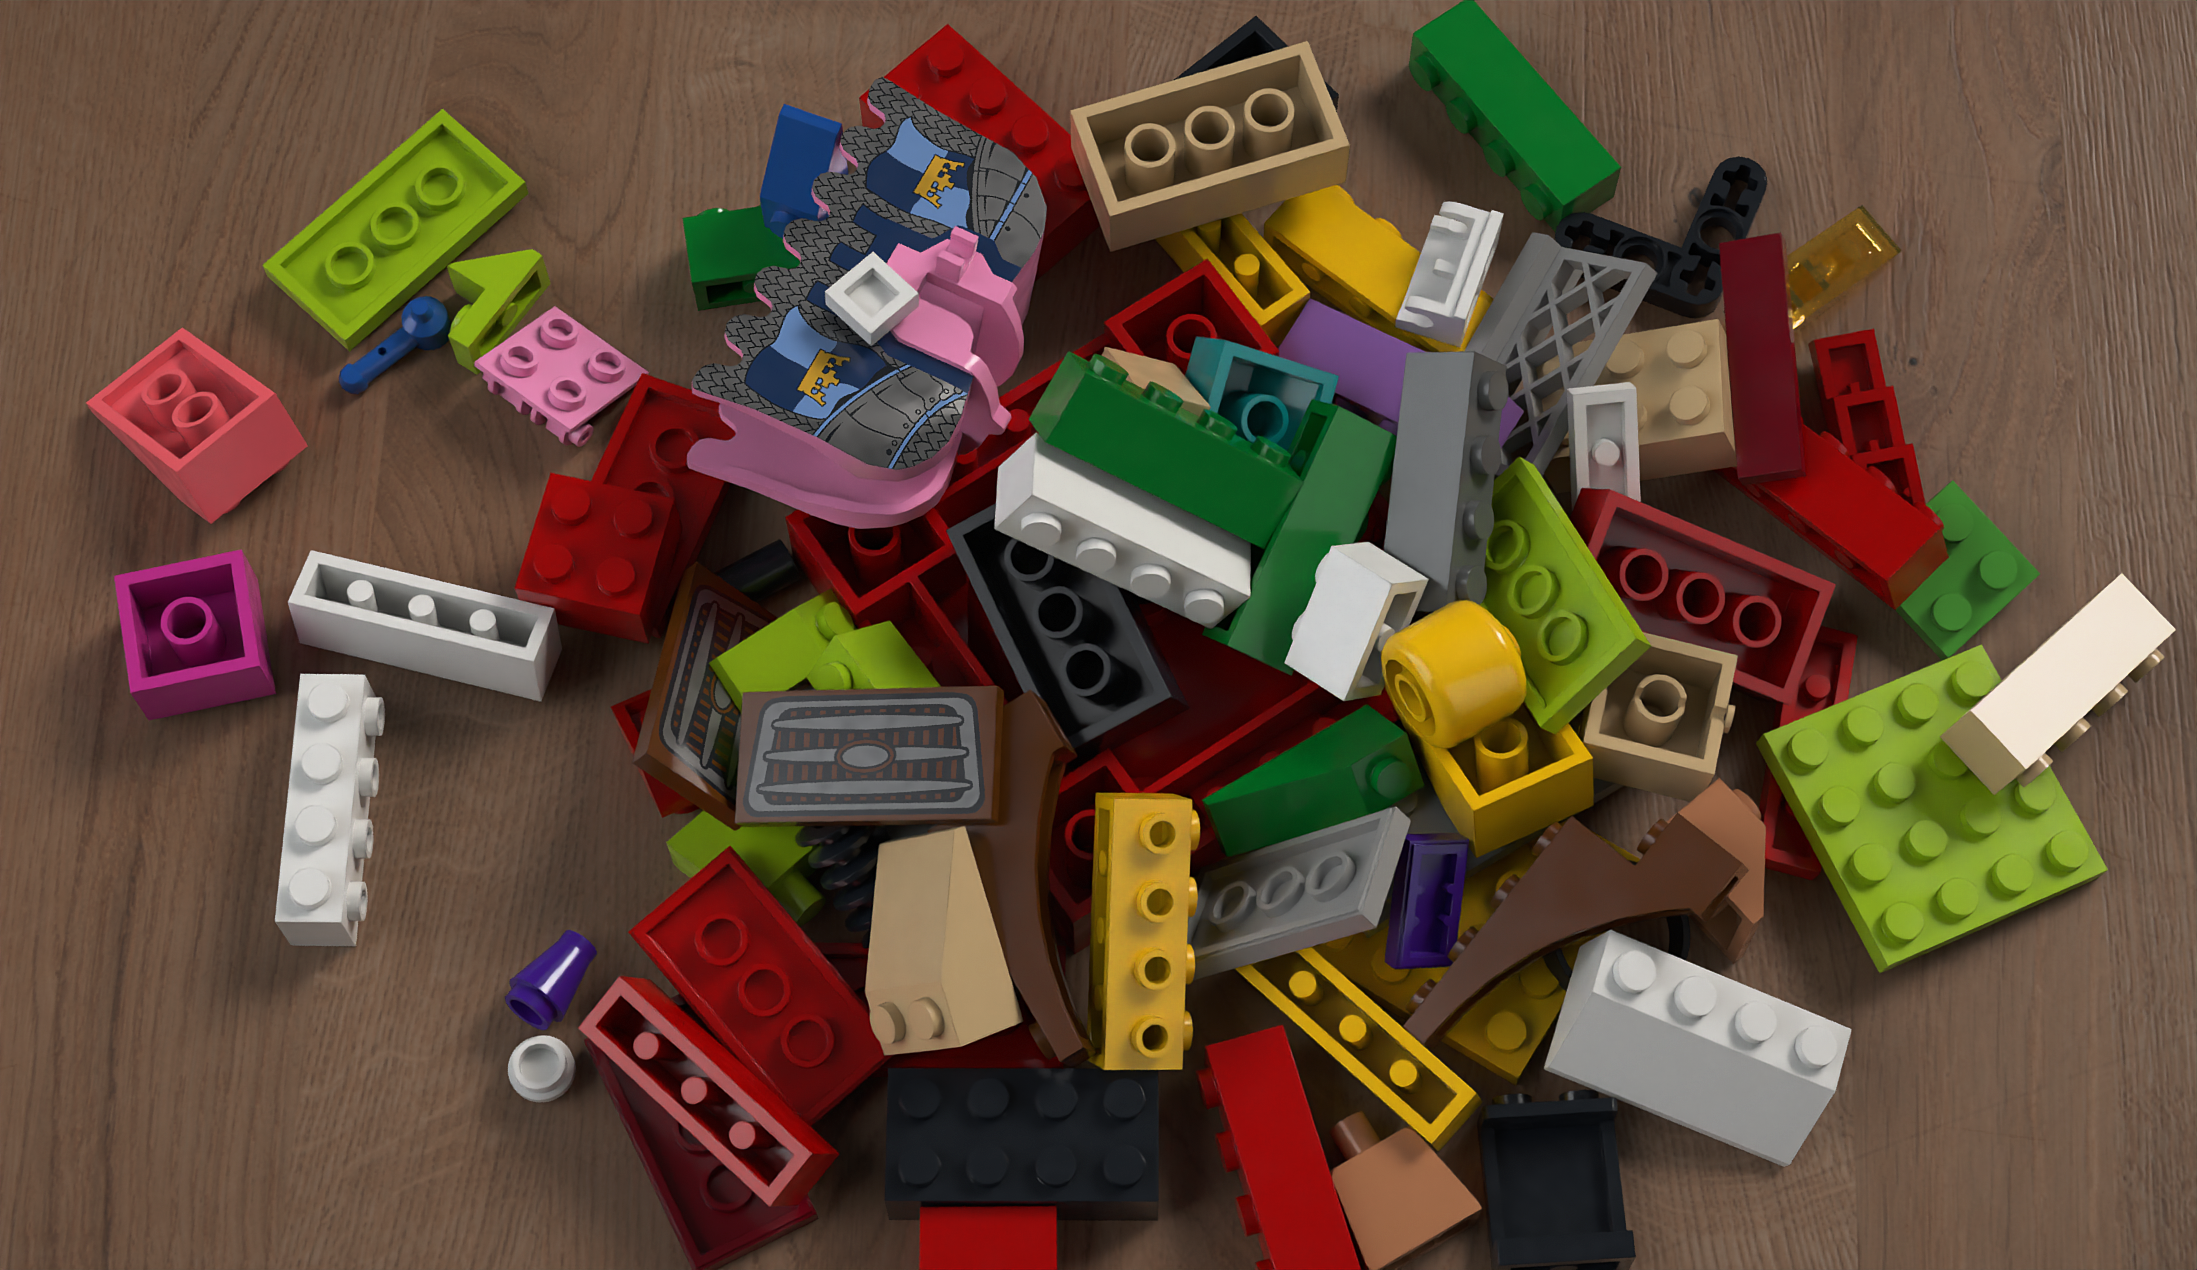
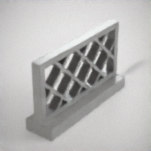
M1532 232L1465 351H1475L1507 366L1508 396L1523 411L1525 409L1528 410L1529 421L1513 430L1501 448V463L1498 471L1495 473L1494 480L1512 464L1511 453L1533 441V447L1525 460L1534 464L1541 476H1543L1568 432L1567 389L1594 386L1657 275V272L1647 263L1561 247L1549 235ZM1584 272L1585 281L1576 286L1578 280ZM1623 279H1628L1620 294L1605 303L1603 292ZM1589 301L1591 313L1568 326L1566 314ZM1553 326L1555 335L1545 340L1546 336L1548 335L1550 329ZM1595 332V338L1588 350L1574 358L1572 346ZM1558 355L1560 367L1538 380L1536 368ZM1521 380H1523L1524 389L1514 394ZM1564 386L1565 391L1558 403L1544 412L1542 399Z

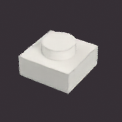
M872 252L825 291V302L835 314L872 346L919 307V293L879 256Z

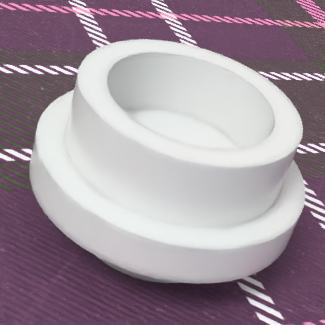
M545 1035L531 1037L520 1043L513 1051L508 1063V1076L513 1088L520 1096L533 1102H549L562 1096L570 1088L576 1072L575 1060L570 1049L561 1040Z

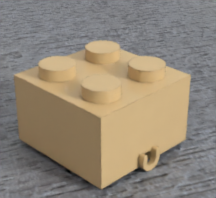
M1643 632L1651 647L1583 709L1578 737L1593 757V778L1691 802L1708 788L1714 777L1722 734H1728L1733 721L1735 706L1728 703L1738 655Z

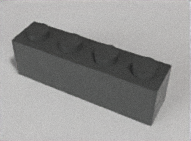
M1475 351L1406 353L1384 552L1429 579L1411 622H1416L1455 601L1468 600L1480 605L1487 591L1484 567L1487 540L1494 527V513L1491 504L1494 477L1501 463V447L1499 444L1502 409L1507 403L1509 390L1506 379L1507 366Z

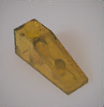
M1863 205L1787 255L1794 336L1902 251Z

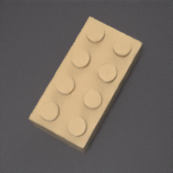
M1308 41L1070 110L1071 148L1110 252L1346 182L1350 144Z

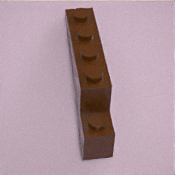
M1030 689L1003 706L998 823L937 824L927 832L965 826L1017 1001L1024 998L1036 1021L1028 1025L1029 1031L1037 1046L1048 1060L1057 1056L1060 1062L1075 1068L1096 1055L1097 1052L1076 1012L1061 968L1052 923L1049 869L1052 826L1060 784L1066 764L1078 756L1046 702Z
M1679 813L1674 816L1669 824L1665 820L1660 819L1650 828L1637 847V851L1643 856L1636 865H1633L1573 816H1570L1563 826L1556 821L1546 829L1534 845L1532 854L1537 859L1523 877L1519 878L1516 874H1513L1497 890L1490 902V906L1495 909V912L1479 931L1473 926L1470 927L1454 944L1448 954V958L1454 963L1439 982L1436 983L1434 980L1429 979L1413 995L1406 1007V1010L1412 1015L1403 1025V1028L1422 1044L1435 1048L1474 1006L1503 982L1539 959L1581 939L1628 924L1683 915H1697L1707 923L1749 870L1742 862Z

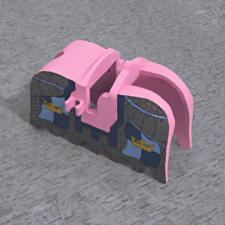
M884 77L874 80L869 89L867 99L870 110L883 119L884 125L876 129L863 126L850 127L841 136L839 147L841 153L856 166L857 170L848 175L826 172L814 179L811 192L816 204L828 212L829 217L819 222L803 218L792 220L785 227L783 234L785 248L799 259L800 264L792 269L770 266L763 268L756 274L754 291L756 296L770 307L771 312L764 317L742 314L734 316L727 322L724 338L727 345L741 356L742 361L735 366L716 363L704 365L692 379V393L699 397L719 402V414L722 421L730 426L736 435L727 441L713 438L699 440L691 447L687 454L688 468L748 488L829 522L858 529L892 527L924 515L938 504L948 488L958 456L965 455L978 448L988 434L1000 435L1006 429L1012 417L1000 405L997 387L1013 375L1023 355L1024 335L1022 324L1029 310L1047 211L1036 176L1013 152L935 110ZM874 252L919 293V307L875 344L870 346L826 305L825 291L869 254Z

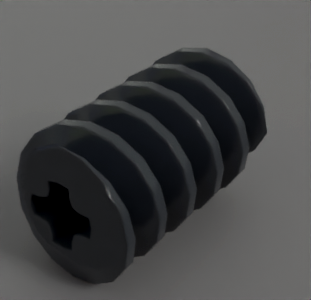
M880 825L803 826L795 835L796 843L801 847L820 844L808 856V863L812 868L816 869L832 865L824 872L820 878V883L823 889L827 890L843 887L833 898V906L838 911L854 909L846 918L845 926L848 931L854 933L869 929L861 941L863 948H869L878 849L880 843L891 840L888 831Z

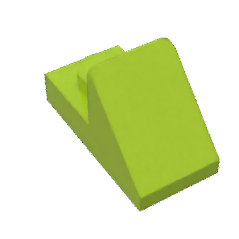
M533 249L459 261L447 266L456 293L473 303V305H465L457 313L451 324L448 337L457 362L476 375L481 370L474 366L475 361L508 338L551 284L543 256Z

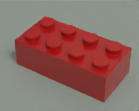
M949 24L945 25L884 76V78L895 83L935 110L1010 150L1036 176L1047 211L1034 282L1100 226L1071 148V135ZM868 89L859 97L862 126L873 129L880 128L884 125V121L870 110L867 104Z
M1581 488L1570 516V521L1641 631L1738 655L1731 689L1757 700L1791 705L1836 584L1611 489Z

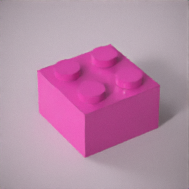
M242 549L114 576L130 693L149 721L276 694L258 579Z

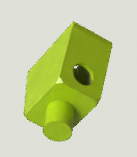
M703 810L666 842L673 864L690 878L728 846H732L799 926L806 924L814 918L826 903V898L807 879L817 870L808 863V856L817 847V844L801 847L795 841V835L803 826L741 827L734 831Z

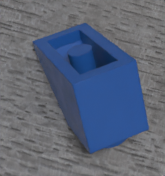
M786 104L783 105L778 116L760 192L764 226L770 228L775 235L782 239L785 227L792 220L803 218L819 222L829 217L828 212L816 204L811 192L815 178L826 172L849 174L847 159L842 155L839 148L843 133L842 123Z

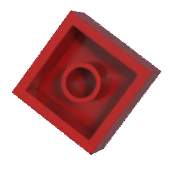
M550 472L514 587L518 599L555 608L557 624L649 644L683 530L674 498Z

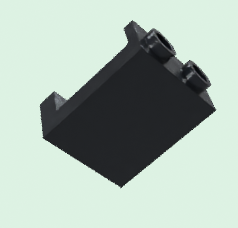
M1584 1089L1562 1093L1558 1096L1559 1101L1532 1102V1096L1528 1094L1501 1095L1492 1099V1105L1483 1106L1477 1121L1492 1270H1629L1636 1258L1633 1230L1626 1229L1615 1133V1118L1618 1113L1617 1098H1599V1092Z

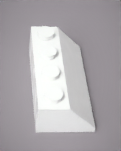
M1609 930L1581 945L1579 948L1544 1070L1785 1167L1791 1164L1836 1091L1852 1029L1623 934Z

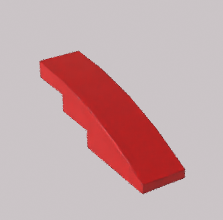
M1874 328L1815 339L1808 343L1829 433L1843 444L1850 455V459L1864 470L1869 466H1873L1886 475L1895 486L1896 494L1913 505L1918 501L1926 504L1913 443H1905L1894 386L1886 387Z

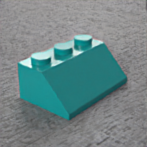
M1197 336L1185 373V377L1211 406L1210 410L1224 417L1238 428L1235 435L1251 443H1254L1257 436H1262L1281 446L1286 451H1288L1311 399L1331 404L1339 378L1338 375L1234 342Z

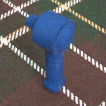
M429 296L418 297L410 301L401 315L403 327L354 364H346L339 374L341 388L350 394H359L368 388V384L416 347L423 350H436L444 346L449 341L448 335L452 322L443 303Z

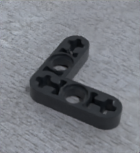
M1738 156L1721 162L1712 175L1682 247L1585 212L1571 213L1563 218L1556 228L1554 240L1561 247L1572 249V244L1578 239L1579 235H1585L1590 238V242L1583 251L1606 255L1608 244H1612L1615 246L1612 257L1623 259L1627 255L1634 253L1647 256L1654 263L1657 275L1642 301L1684 317L1694 319L1706 317L1714 312L1723 296L1720 250L1706 245L1701 239L1700 232L1708 226L1716 225L1727 229L1731 233L1733 240L1747 238L1766 192V173L1757 162L1750 158ZM1736 179L1742 180L1747 184L1740 195L1735 211L1724 207L1730 186L1734 184ZM1700 263L1710 268L1703 289L1699 292L1698 296H1693L1686 291ZM1623 279L1610 287V289L1621 292L1628 279Z

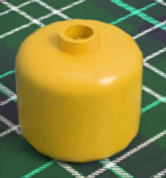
M1455 601L1443 606L1390 636L1381 651L1382 674L1396 708L1411 729L1420 738L1434 747L1452 748L1513 714L1519 709L1526 696V675L1521 660V651L1515 637L1487 609L1473 601Z

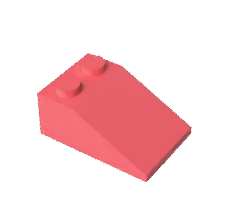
M183 327L86 402L91 412L181 502L210 524L223 514L235 509L244 497L270 476L282 471L289 464L290 460L308 447L276 393Z

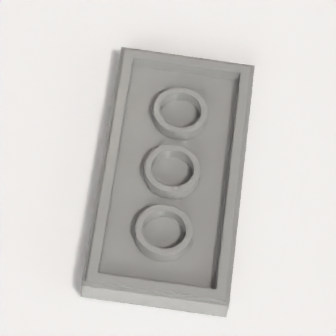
M1393 807L1201 867L1196 880L1198 893L1196 913L1193 917H1188L1187 944L1192 945L1195 955L1193 980L1377 928L1411 820L1400 809Z

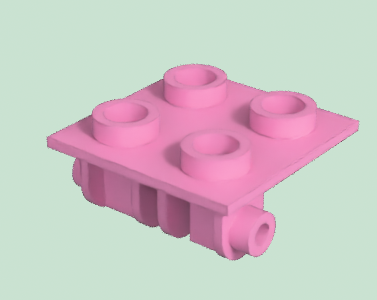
M556 306L480 357L474 363V366L483 372L482 378L488 382V390L491 393L503 397L514 405L516 410L522 415H527L531 412L530 420L536 425H541L547 421L545 428L559 437L561 443L566 446L573 443L577 447L585 445L593 433V427L587 423L588 420L635 387L642 373L649 375L647 370Z

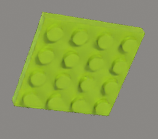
M1982 644L1767 732L1756 742L1879 973L2098 879L2108 871L2050 765L2024 788L2014 779L1993 795L1940 738L1943 733L2002 681Z

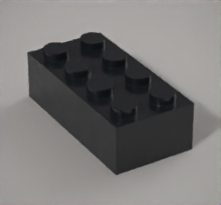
M996 503L946 530L1023 692L1025 693L1031 689L1046 702L1078 757L1068 762L1067 765L1076 769L1108 748L1113 750L1190 708L1132 592L994 529Z
M888 1068L885 1205L889 1220H920V1207L1057 1206V1220L1158 1221V1070H1103L1101 1068Z

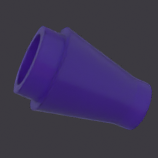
M566 930L557 942L510 979L509 985L511 990L505 996L506 1004L520 1019L540 1030H547L553 1021L561 1022L589 964L597 955L595 947L579 933Z

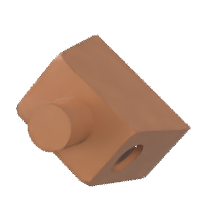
M1359 1111L1346 1117L1329 1131V1134L1346 1159V1162L1331 1170L1330 1174L1361 1270H1399L1476 1225L1482 1210L1479 1202L1410 1126L1399 1130L1381 1141L1364 1112Z

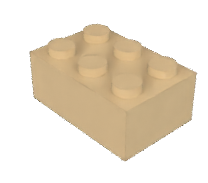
M1719 319L1622 335L1594 386L1630 382L1636 387L1640 481L1737 466L1727 336ZM1593 340L1574 344L1572 346L1574 358L1588 350ZM1558 355L1536 368L1538 380L1560 367ZM1564 386L1542 399L1544 412L1558 403L1565 391ZM1567 432L1544 473L1557 494L1571 492L1569 432Z

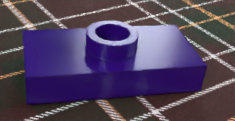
M1458 832L1406 835L1394 874L1385 963L1395 970L1451 967L1454 963L1448 958V954L1458 938L1469 839Z

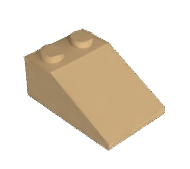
M965 826L893 839L879 844L865 994L871 1010L870 1024L875 1036L881 1043L884 1056L962 1047L1024 1022Z

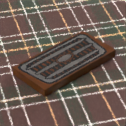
M695 562L682 573L632 763L726 826L737 831L742 827L735 823L741 712L709 663L778 618L699 562Z
M998 686L743 692L735 823L742 827L998 823L1004 691Z

